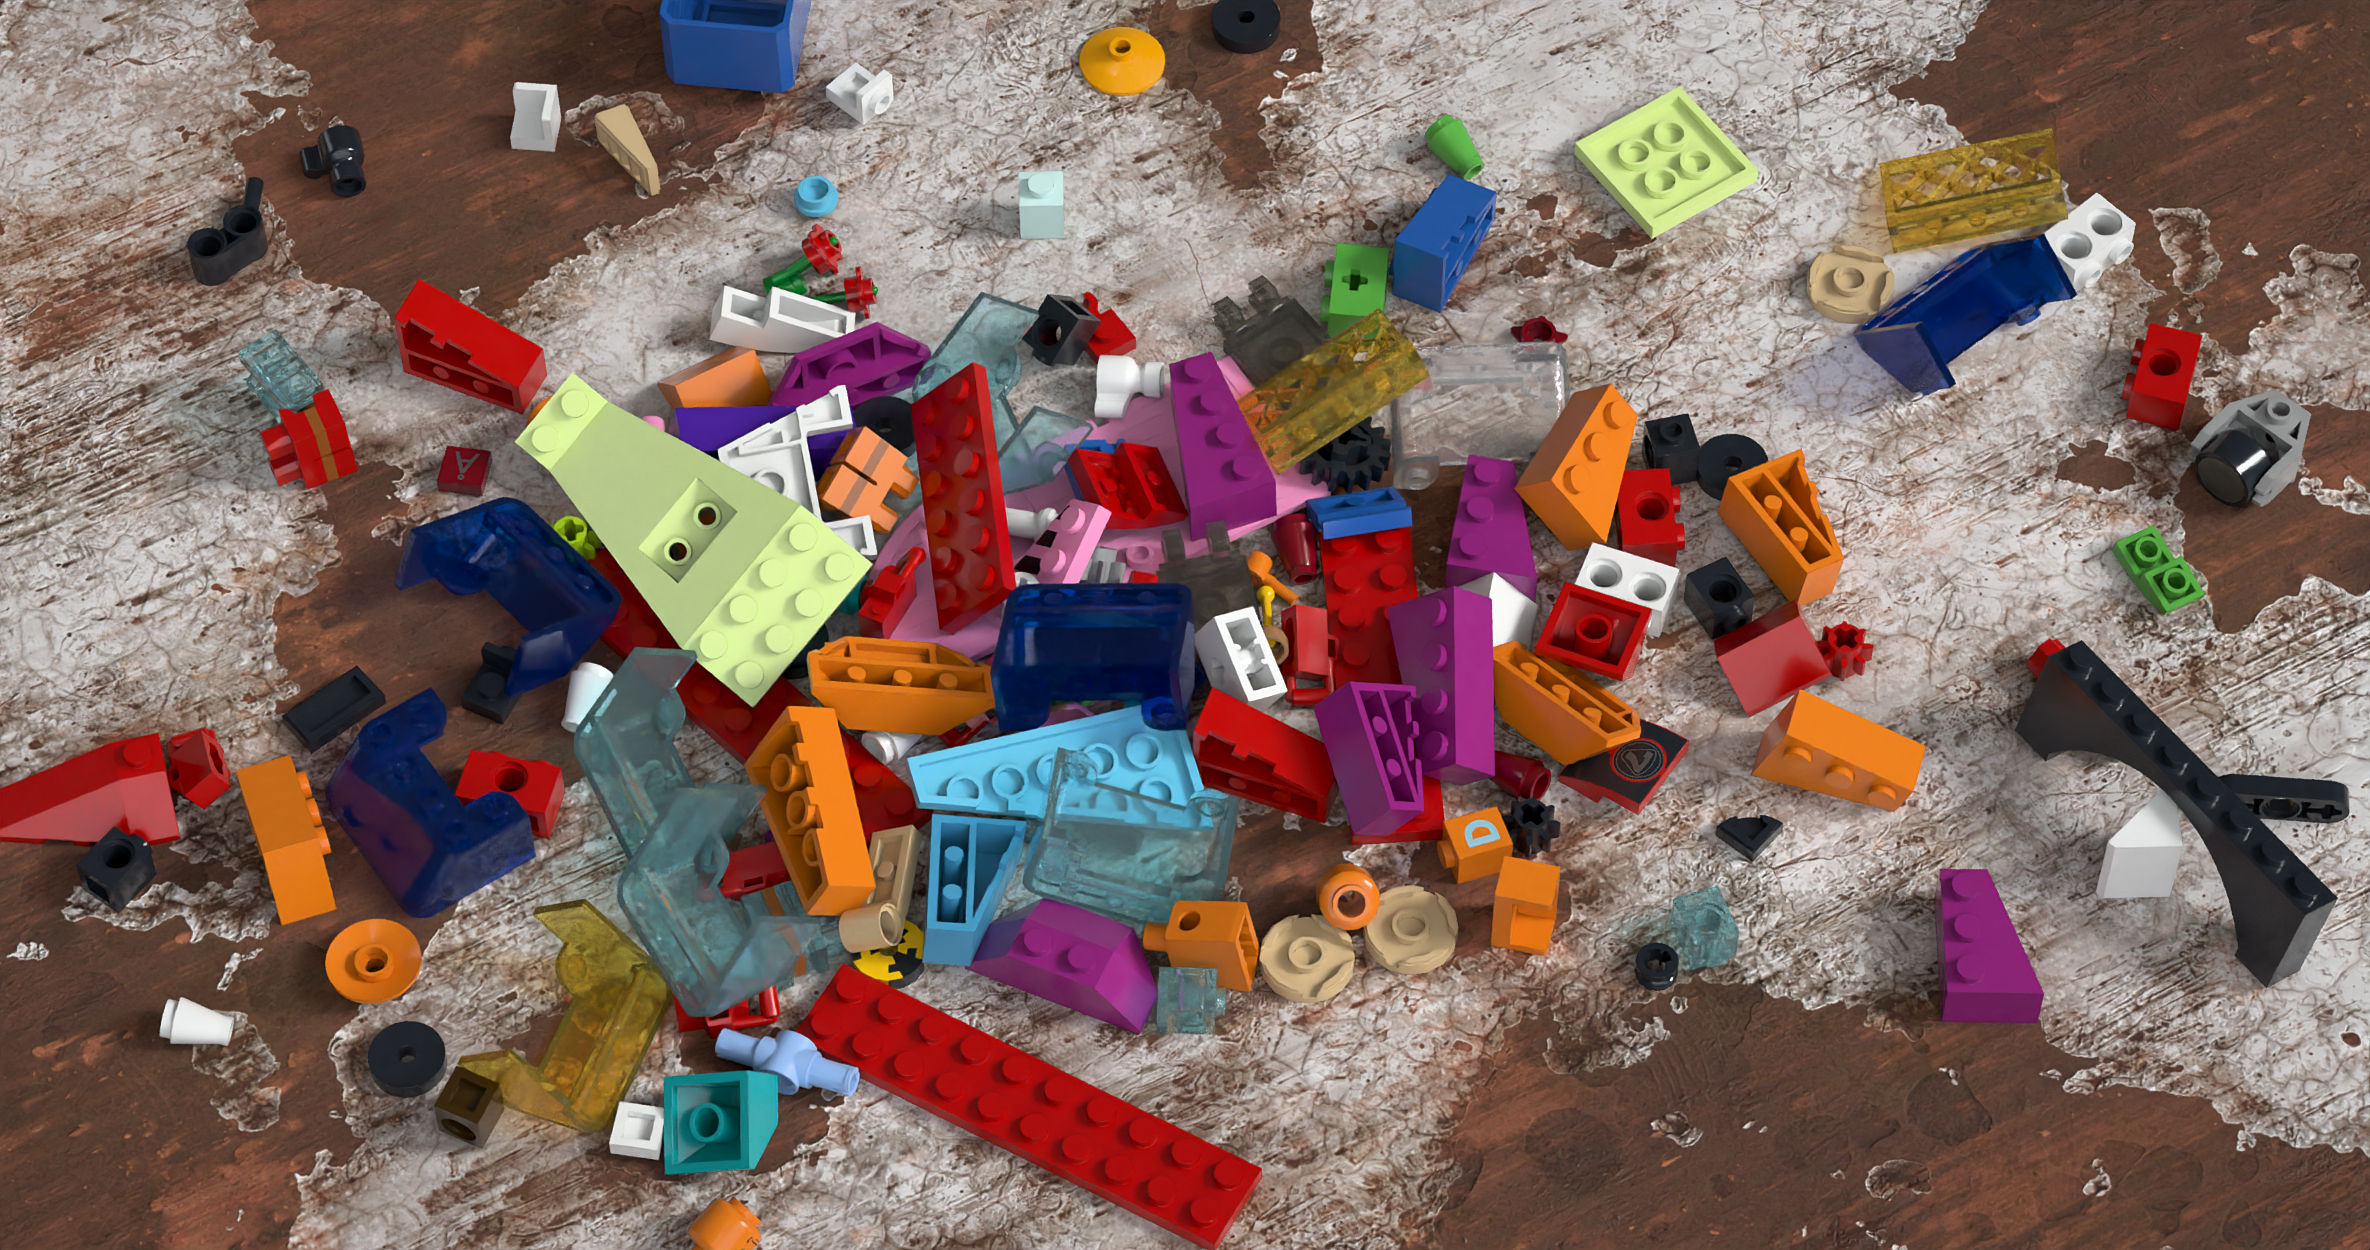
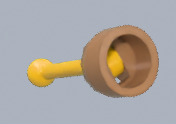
M1265 585L1257 591V599L1262 603V629L1277 665H1279L1288 656V639L1282 629L1273 626L1271 602L1275 597V592L1270 586Z

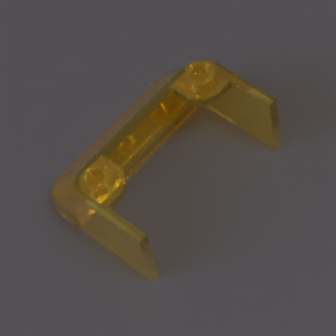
M587 899L536 907L532 915L563 942L556 958L555 971L559 983L573 996L538 1069L536 1070L512 1049L461 1056L457 1064L466 1070L500 1083L504 1105L509 1109L582 1133L604 1131L612 1125L617 1114L619 1102L624 1101L672 1001V980L664 968Z

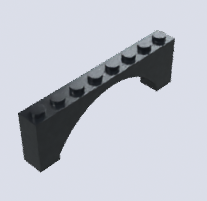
M2082 640L2049 655L2015 731L2045 762L2066 751L2099 753L2129 765L2152 780L2184 812L2211 854L2221 876L2235 923L2238 949L2234 956L2266 988L2300 971L2338 897Z

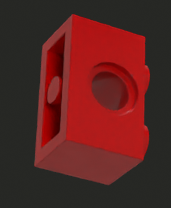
M2154 323L2149 324L2146 339H2136L2130 364L2138 366L2137 373H2127L2121 399L2129 400L2126 414L2127 419L2179 431L2203 335Z
M1669 468L1624 470L1614 509L1618 550L1675 568L1677 551L1685 550V530L1683 523H1676L1675 513H1680L1681 507L1679 486H1671Z
M471 749L454 797L459 821L549 839L565 795L561 767L554 766L547 761H527L508 757L506 754L498 751L482 752ZM509 789H517V790L512 791V792H505L506 790H509Z

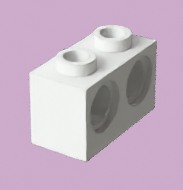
M2095 193L2036 239L2031 267L2071 297L2084 286L2089 288L2094 285L2104 270L2113 263H2122L2130 255L2134 247L2132 239L2136 223L2100 194Z
M1592 542L1575 585L1653 609L1646 634L1659 638L1677 596L1680 569Z

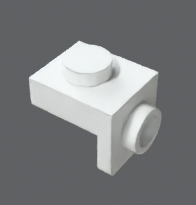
M855 62L826 86V98L864 125L876 114L885 112L894 100L892 74L883 70L874 76Z

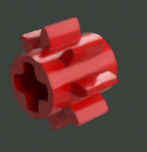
M1843 621L1842 624H1838L1832 629L1827 626L1823 627L1822 639L1816 641L1832 676L1840 678V681H1844L1845 678L1851 677L1855 673L1862 676L1866 661L1872 659L1873 645L1864 643L1866 635L1864 628L1859 630L1857 627L1848 624L1847 621Z

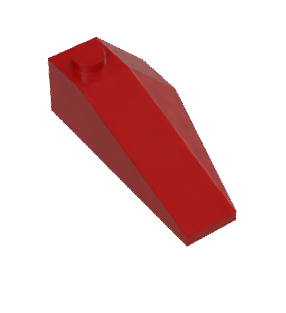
M159 733L111 742L0 788V842L44 844L49 839L73 841L74 846L90 847L91 842H99L114 826L129 836L132 833L139 835L150 846L181 840L172 790L167 774V763Z

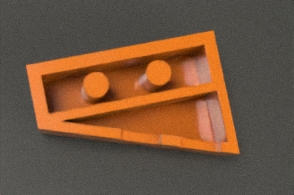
M1611 383L1573 393L1514 488L1568 551L1591 547L1592 542L1605 544L1607 541L1638 414Z
M1802 448L1729 477L1717 512L1788 601L1791 602L1796 599L1800 607L1832 594L1844 561L1827 514H1822L1817 501L1818 490L1815 482L1809 480L1804 463L1806 459Z
M1799 689L1764 730L1750 776L1895 812L1914 792L1926 746Z
M291 755L235 770L256 844L267 872L266 876L270 889H272L281 925L337 910L323 855L331 853V848L324 825L320 826L322 825L315 798H312L305 770L296 773Z

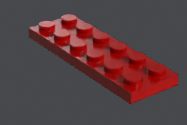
M975 362L970 363L910 405L939 629L951 635H954L1017 593L987 372L985 367Z

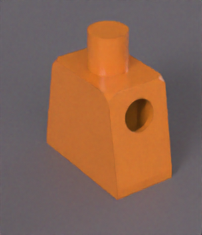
M1179 900L1173 906L1168 923L1148 921L1144 929V949L1167 952L1173 973L1177 977L1242 992H1250L1261 950L1246 902Z

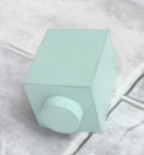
M1063 171L1019 172L1021 239L1064 238Z

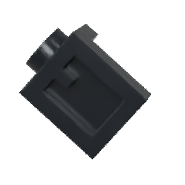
M485 642L481 648L483 664L461 696V704L463 709L503 725L530 684L526 659L517 650L509 646L499 647L490 642Z

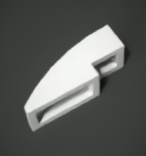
M724 285L712 309L709 340L761 351L801 353L853 332L856 312H850V310L773 286L767 298Z

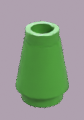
M1446 115L1435 121L1425 132L1424 137L1428 141L1427 148L1456 173L1461 175L1464 180L1475 177L1484 168L1485 163L1482 161L1461 120H1455L1452 115Z

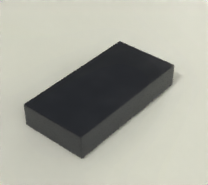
M356 665L282 715L283 723L312 754L386 704L385 694Z

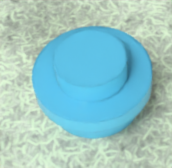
M817 175L809 176L800 182L794 193L795 206L799 212L806 216H825L831 213L838 204L837 190L827 178Z

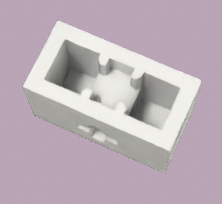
M1253 606L1215 616L1192 636L1196 650L1213 688L1261 712L1265 711L1288 691Z

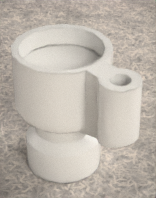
M1100 355L1097 368L1095 417L1124 418L1129 402L1137 392H1141L1145 397L1162 398L1165 380L1164 363L1148 361L1143 366H1140L1129 356Z

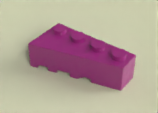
M1451 586L1388 607L1387 613L1403 685L1416 686L1417 698L1411 702L1412 721L1419 724V736L1414 740L1418 759L1421 760L1422 775L1458 786L1494 777L1492 599L1456 586Z

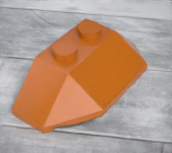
M844 636L825 645L820 650L815 649L809 652L807 656L811 693L826 708H834L837 719L847 729L939 736L995 707L997 701L991 666L982 662L976 664L965 655L938 643Z
M1516 640L1493 647L1494 699L1502 720L1517 730L1523 738L1531 740L1550 754L1555 761L1564 765L1573 764L1640 738L1639 712L1577 668L1534 654V652L1527 650V645Z

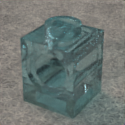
M1718 885L1673 899L1670 925L1691 970L1703 966L1717 967L1726 963L1730 958L1736 957L1739 929ZM1707 929L1713 931L1714 933L1705 934L1698 930Z
M1159 967L1157 1033L1215 1035L1216 1016L1225 1017L1226 988L1217 987V969Z

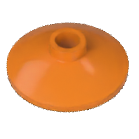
M369 919L350 925L334 938L326 954L325 966L331 985L343 997L358 1003L377 1004L400 996L413 985L421 970L422 954L417 939L403 925L386 919ZM379 966L383 968L376 972H368L372 967Z

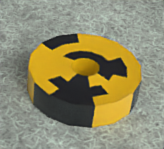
M905 919L903 934L899 944L851 953L853 968L895 989L905 988L915 982L925 970L926 963H922L924 934L916 924ZM886 950H894L896 952L892 956L882 954Z

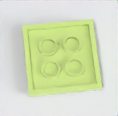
M1680 86L1575 143L1574 154L1651 239L1755 183L1758 178V169Z

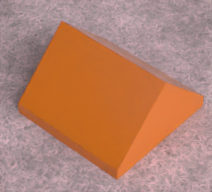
M741 346L731 347L657 382L659 390L673 410L674 408L767 406L772 395L771 388L755 350Z

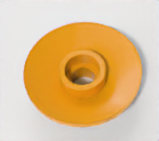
M1115 27L1095 34L1084 44L1079 56V66L1083 78L1094 89L1113 96H1131L1148 90L1158 82L1164 72L1165 55L1159 42L1150 34L1135 28Z

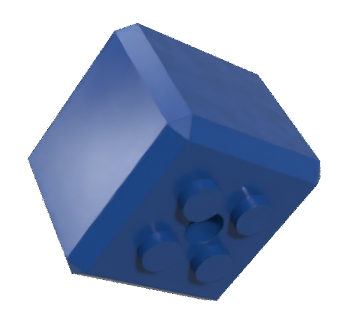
M662 0L659 17L666 74L676 84L774 93L785 92L795 84L811 0Z

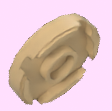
M1854 245L1833 247L1832 252L1824 255L1822 252L1816 256L1808 268L1806 294L1811 305L1823 316L1839 323L1858 324L1873 320L1886 311L1893 299L1894 274L1891 267L1889 271L1888 267L1884 264V259L1877 252L1865 247Z
M1407 885L1393 887L1380 894V905L1377 914L1369 924L1363 926V936L1366 949L1377 963L1393 972L1407 975L1427 973L1443 965L1454 952L1458 937V923L1456 913L1446 898L1436 892L1435 895L1425 892L1424 887Z
M1298 914L1288 916L1270 928L1262 940L1259 964L1265 982L1275 993L1290 1001L1310 1004L1328 1000L1345 988L1352 978L1355 954L1351 937L1345 930L1332 926L1325 920L1323 915L1311 914V918H1299Z

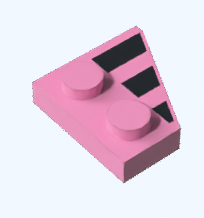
M1071 499L1014 565V573H1029L1035 576L1041 588L1074 595L1112 512L1098 504Z

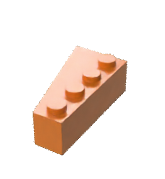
M787 706L746 761L744 768L806 915L841 916L845 911L860 908L876 888L835 709Z

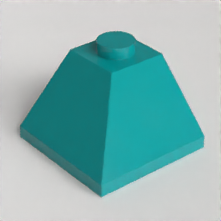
M746 1070L664 1077L665 1175L755 1169L778 1125V1075Z

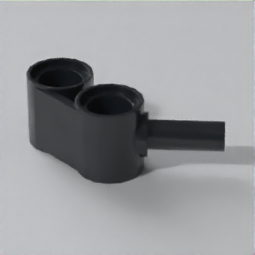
M258 177L247 179L242 205L235 206L225 213L223 218L224 227L222 229L202 228L195 231L189 237L187 249L194 277L199 283L207 286L220 285L266 254L268 241L262 214L259 211L264 186L262 179Z

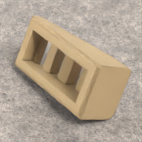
M623 104L597 113L594 119L599 142L651 196L659 194L660 183L657 164L629 107Z

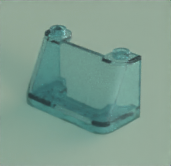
M1057 748L1051 763L1025 863L1022 883L1028 891L1040 897L1146 926L1148 921L1168 923L1173 906L1179 900H1220L1226 885L1240 798L1224 794L1216 789H1204L1192 794L1185 806L1096 782L1098 766L1093 759L1081 751Z

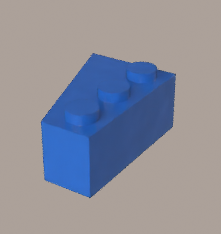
M1448 174L1439 187L1432 190L1425 204L1395 239L1394 256L1389 267V275L1393 276L1392 295L1441 313L1495 220L1497 192Z

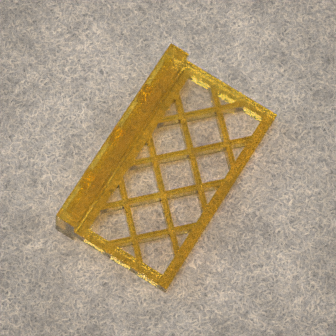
M2052 128L1879 163L1886 208V223L1894 254L2069 219ZM2046 145V149L2036 159L2023 155L2030 148ZM1998 156L2001 158L1992 168L1980 164L1986 157ZM2013 163L2026 168L2017 178L2004 174ZM1951 164L1958 166L1948 177L1936 172L1941 166ZM1970 172L1982 177L1973 187L1960 182ZM1906 173L1915 175L1905 186L1891 180V176ZM2037 174L2048 177L2031 181ZM1926 181L1938 185L1929 196L1917 191ZM1994 182L2005 186L1987 190ZM1950 191L1960 195L1943 199ZM1906 200H1910L1914 203H1917L1915 205L1900 207Z
M1378 308L1236 402L1259 448L1265 454L1273 469L1280 475L1431 375L1412 342L1406 335L1402 336L1386 315ZM1380 327L1375 338L1363 339L1366 335ZM1368 352L1365 360L1353 361L1356 353ZM1335 355H1341L1337 363L1326 364ZM1330 377L1327 385L1315 386L1318 378ZM1303 379L1300 387L1288 388L1289 385L1297 380ZM1293 401L1289 410L1277 411L1281 402ZM1260 404H1266L1262 412L1248 413Z

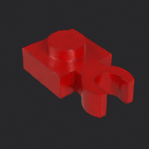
M1085 292L1083 294V305L1090 313L1102 321L1084 349L1094 363L1098 366L1100 355L1123 356L1136 349V337L1112 308L1100 314L1096 297L1090 292Z

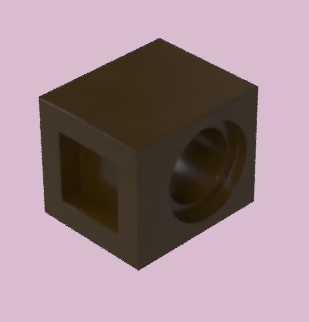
M456 1066L434 1105L439 1131L483 1149L505 1109L500 1083Z

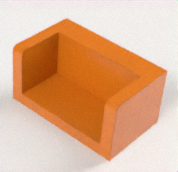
M1504 855L1494 895L1491 946L1541 956L1547 955L1556 920L1560 866Z

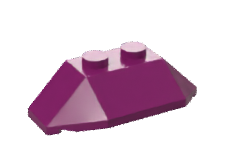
M875 322L794 355L786 362L767 406L808 405L829 394V391L833 388L845 385L849 405H851L852 411H854L867 400L881 396H891L933 379L931 351L927 345L879 322Z
M1045 896L990 923L971 965L965 966V969L1138 1035L1159 997L1158 989L1133 927L1050 896Z

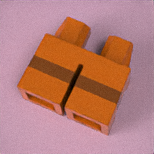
M866 426L849 429L829 463L832 466L826 468L816 485L819 508L821 511L827 510L842 520L870 515L873 532L879 535L888 534L895 524L898 514L882 503L887 492H891L901 500L907 499L913 493L920 479L904 465L908 457Z

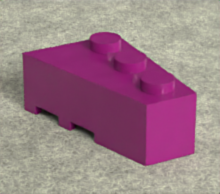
M1468 455L1446 564L1445 588L1451 586L1459 587L1495 572L1536 603L1538 578L1521 496L1514 489L1518 483L1514 461Z
M1349 681L1313 706L1320 727V733L1323 737L1354 834L1388 836L1424 811L1421 760L1414 759L1413 739L1419 736V724L1412 721L1411 702L1417 698L1416 686Z
M1940 869L1934 896L1941 1022L2038 1023L2044 992L1988 869Z

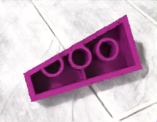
M1210 351L1169 364L1171 403L1184 482L1191 541L1194 542L1277 516L1276 481L1212 352Z

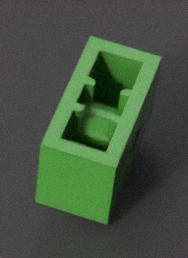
M1336 244L1335 261L1326 260L1324 287H1332L1331 296L1322 295L1320 322H1328V340L1381 345L1390 247Z

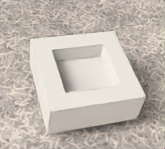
M619 1102L609 1142L610 1152L659 1160L664 1139V1108Z

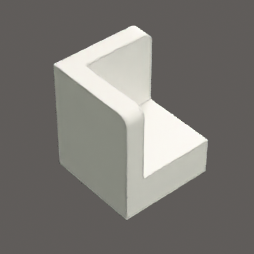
M514 83L513 97L516 111L510 136L512 149L555 152L561 122L557 85Z

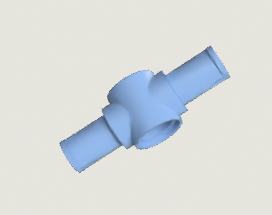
M724 1028L719 1034L715 1046V1053H717L716 1056L718 1058L750 1066L756 1072L778 1075V1093L793 1095L798 1091L799 1087L810 1089L812 1086H816L851 1097L859 1083L860 1073L857 1067L823 1058L810 1039L794 1031L782 1030L777 1033L775 1038L764 1036L762 1039Z

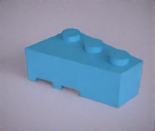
M932 814L927 857L922 963L971 965L1022 857L1027 821Z

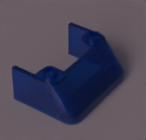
M2044 233L1984 243L1972 247L1955 257L1858 327L1853 335L1861 350L1911 393L1921 392L1923 396H1926L1940 389H1948L1954 386L1956 382L1947 364L1999 326L2016 322L2018 326L2026 325L2041 315L2039 308L2046 303L2070 300L2078 294Z
M511 497L497 498L410 529L394 584L399 590H403L436 578L451 593L459 596L471 595L486 590L530 633L521 636L504 691L509 697L566 676L616 619L622 602L620 592L525 502Z

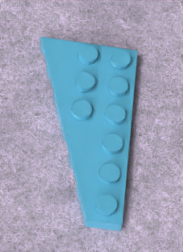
M1176 697L907 758L904 764L917 808L1213 833L1216 828Z

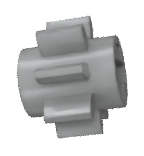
M1096 545L1076 590L1109 596L1111 584L1115 585L1116 582L1123 583L1126 563L1116 562L1117 550Z

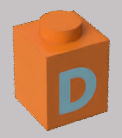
M1497 806L1443 821L1442 840L1437 842V851L1444 869L1451 867L1457 884L1499 873L1504 855L1512 857L1513 843Z

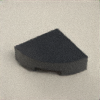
M1760 815V818L1746 817L1739 819L1735 816L1717 826L1716 836L1753 862L1782 832L1783 823L1766 815Z

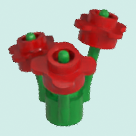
M818 224L812 226V231L809 232L807 238L802 240L801 243L805 255L788 267L763 279L767 294H769L772 286L798 295L808 292L806 282L801 273L811 266L820 276L829 270L834 275L839 273L837 262L842 259V247L837 237L830 230L824 231ZM858 266L855 267L856 276L844 278L845 291L811 297V299L827 304L847 301L850 312L863 311L865 319H870L869 305L877 304L876 294L878 293V288L874 286L872 278L864 279L862 268Z

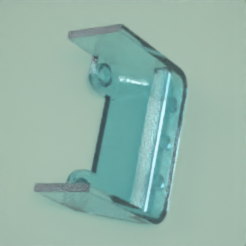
M980 292L916 376L912 389L913 402L917 401L972 362L986 368L1003 495L1006 496L1053 481L1067 464V460L1075 449L1082 445L1094 428L1089 422L1034 405L1020 425L1018 424L1006 398L1012 388L1018 384L1022 375L1020 358L1015 347L1037 320L1039 313L1036 309Z
M635 647L580 722L574 735L575 755L631 867L638 873H660L729 843L768 793L765 785L704 783L700 790L697 791L672 742L684 723L686 715L685 707L676 687L698 658L695 650Z
M675 788L621 874L617 885V899L620 908L685 1012L692 1017H713L784 981L822 924L818 917L757 916L749 930L746 932L717 886L729 865V852L718 830L739 798L735 790Z

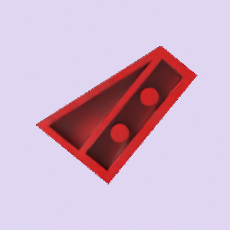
M418 279L394 317L405 373L522 415L547 377L542 347Z
M1212 687L1193 730V755L1203 786L1326 823L1340 789L1333 773L1325 743Z

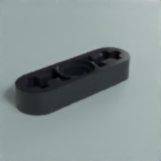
M2245 774L2219 776L2220 780L2259 819L2336 823L2347 818L2350 813L2349 789L2340 782Z

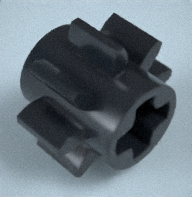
M1532 796L1531 799L1520 803L1516 801L1511 802V816H1502V819L1513 843V848L1515 847L1528 858L1531 854L1539 853L1542 850L1546 853L1550 852L1551 838L1559 837L1561 822L1553 820L1554 805L1546 806L1543 802L1537 800L1536 796Z

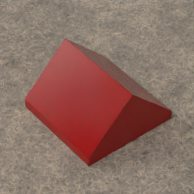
M1565 582L1535 646L1534 654L1623 682L1634 675L1653 609Z
M1796 599L1713 641L1716 657L1749 718L1795 695L1799 689L1805 690L1832 676Z

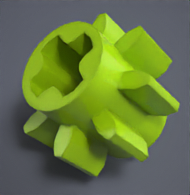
M566 514L565 517L558 520L555 524L549 523L547 525L549 538L543 540L545 556H553L555 569L558 570L563 567L575 571L589 559L596 558L595 548L601 546V540L594 530L591 531V526L585 518L581 519Z

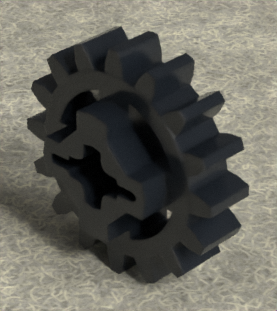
M1332 408L1331 416L1327 417L1321 411H1316L1314 421L1304 418L1301 430H1296L1292 459L1293 462L1300 463L1299 473L1301 475L1313 474L1311 484L1314 486L1324 481L1328 483V491L1333 492L1338 485L1343 486L1347 494H1352L1353 485L1358 484L1360 488L1366 491L1369 490L1371 480L1378 483L1382 481L1383 472L1388 471L1391 439L1384 438L1385 428L1383 426L1371 427V416H1367L1362 420L1357 419L1356 410L1351 409L1347 416L1340 414L1337 408Z

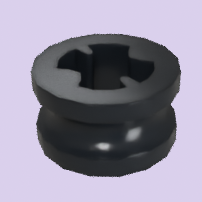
M1658 942L1643 946L1638 951L1636 957L1635 975L1638 982L1645 988L1654 991L1665 990L1671 987L1677 979L1679 965L1678 955L1675 950L1666 944ZM1658 960L1659 966L1664 962L1665 970L1655 972V967H1652L1651 970L1648 969L1649 961Z

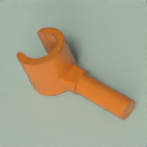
M1253 551L1245 563L1246 567L1243 571L1245 583L1252 587L1270 586L1278 596L1293 606L1299 597L1269 574L1273 566L1272 559L1263 552Z

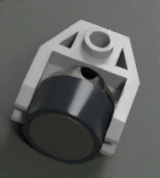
M2276 389L2229 403L2199 432L2191 443V447L2194 449L2189 453L2188 457L2195 461L2194 470L2199 482L2210 495L2225 505L2233 507L2243 506L2251 498V501L2259 507L2267 505L2289 483L2295 481L2311 413ZM2266 433H2268L2275 442H2269L2266 439Z

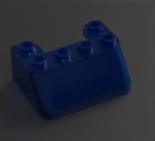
M1180 583L1026 584L1014 589L1007 597L990 671L999 730L1024 732L1037 729L1048 720L1052 701L1082 702L1117 700L1121 702L1143 700L1141 714L1146 726L1164 732L1186 730L1195 684L1194 604L1192 591Z
M432 687L366 723L325 788L327 805L332 815L402 910L414 918L431 917L536 857L529 815L515 797L506 792H490L463 806L420 749L444 735L443 729L448 719L446 707Z

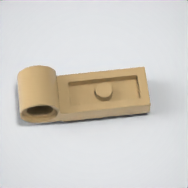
M913 825L873 832L869 859L876 888L860 908L845 911L839 921L841 941L844 947L851 953L896 946L901 941L905 918L908 915L922 834Z

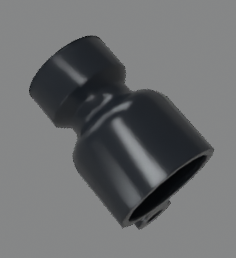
M340 125L328 128L318 137L317 145L303 148L300 151L304 176L309 179H317L323 175L330 174L331 189L336 196L353 197L363 192L366 188L365 175L361 168L364 163L365 154L361 135L354 127Z

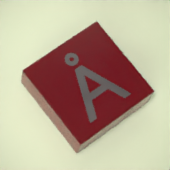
M447 446L437 479L438 491L483 496L492 464L491 451Z

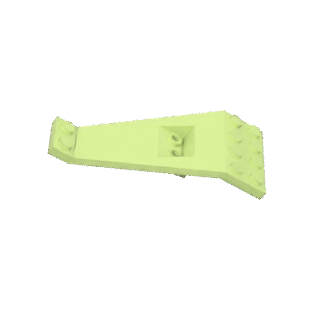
M573 372L515 441L516 444L551 472L678 645L753 708H755L873 566L869 560L801 504L608 402ZM705 508H712L716 512V520L711 525H704L700 521V512ZM676 543L684 544L687 549L685 558L680 561H675L670 555V549Z

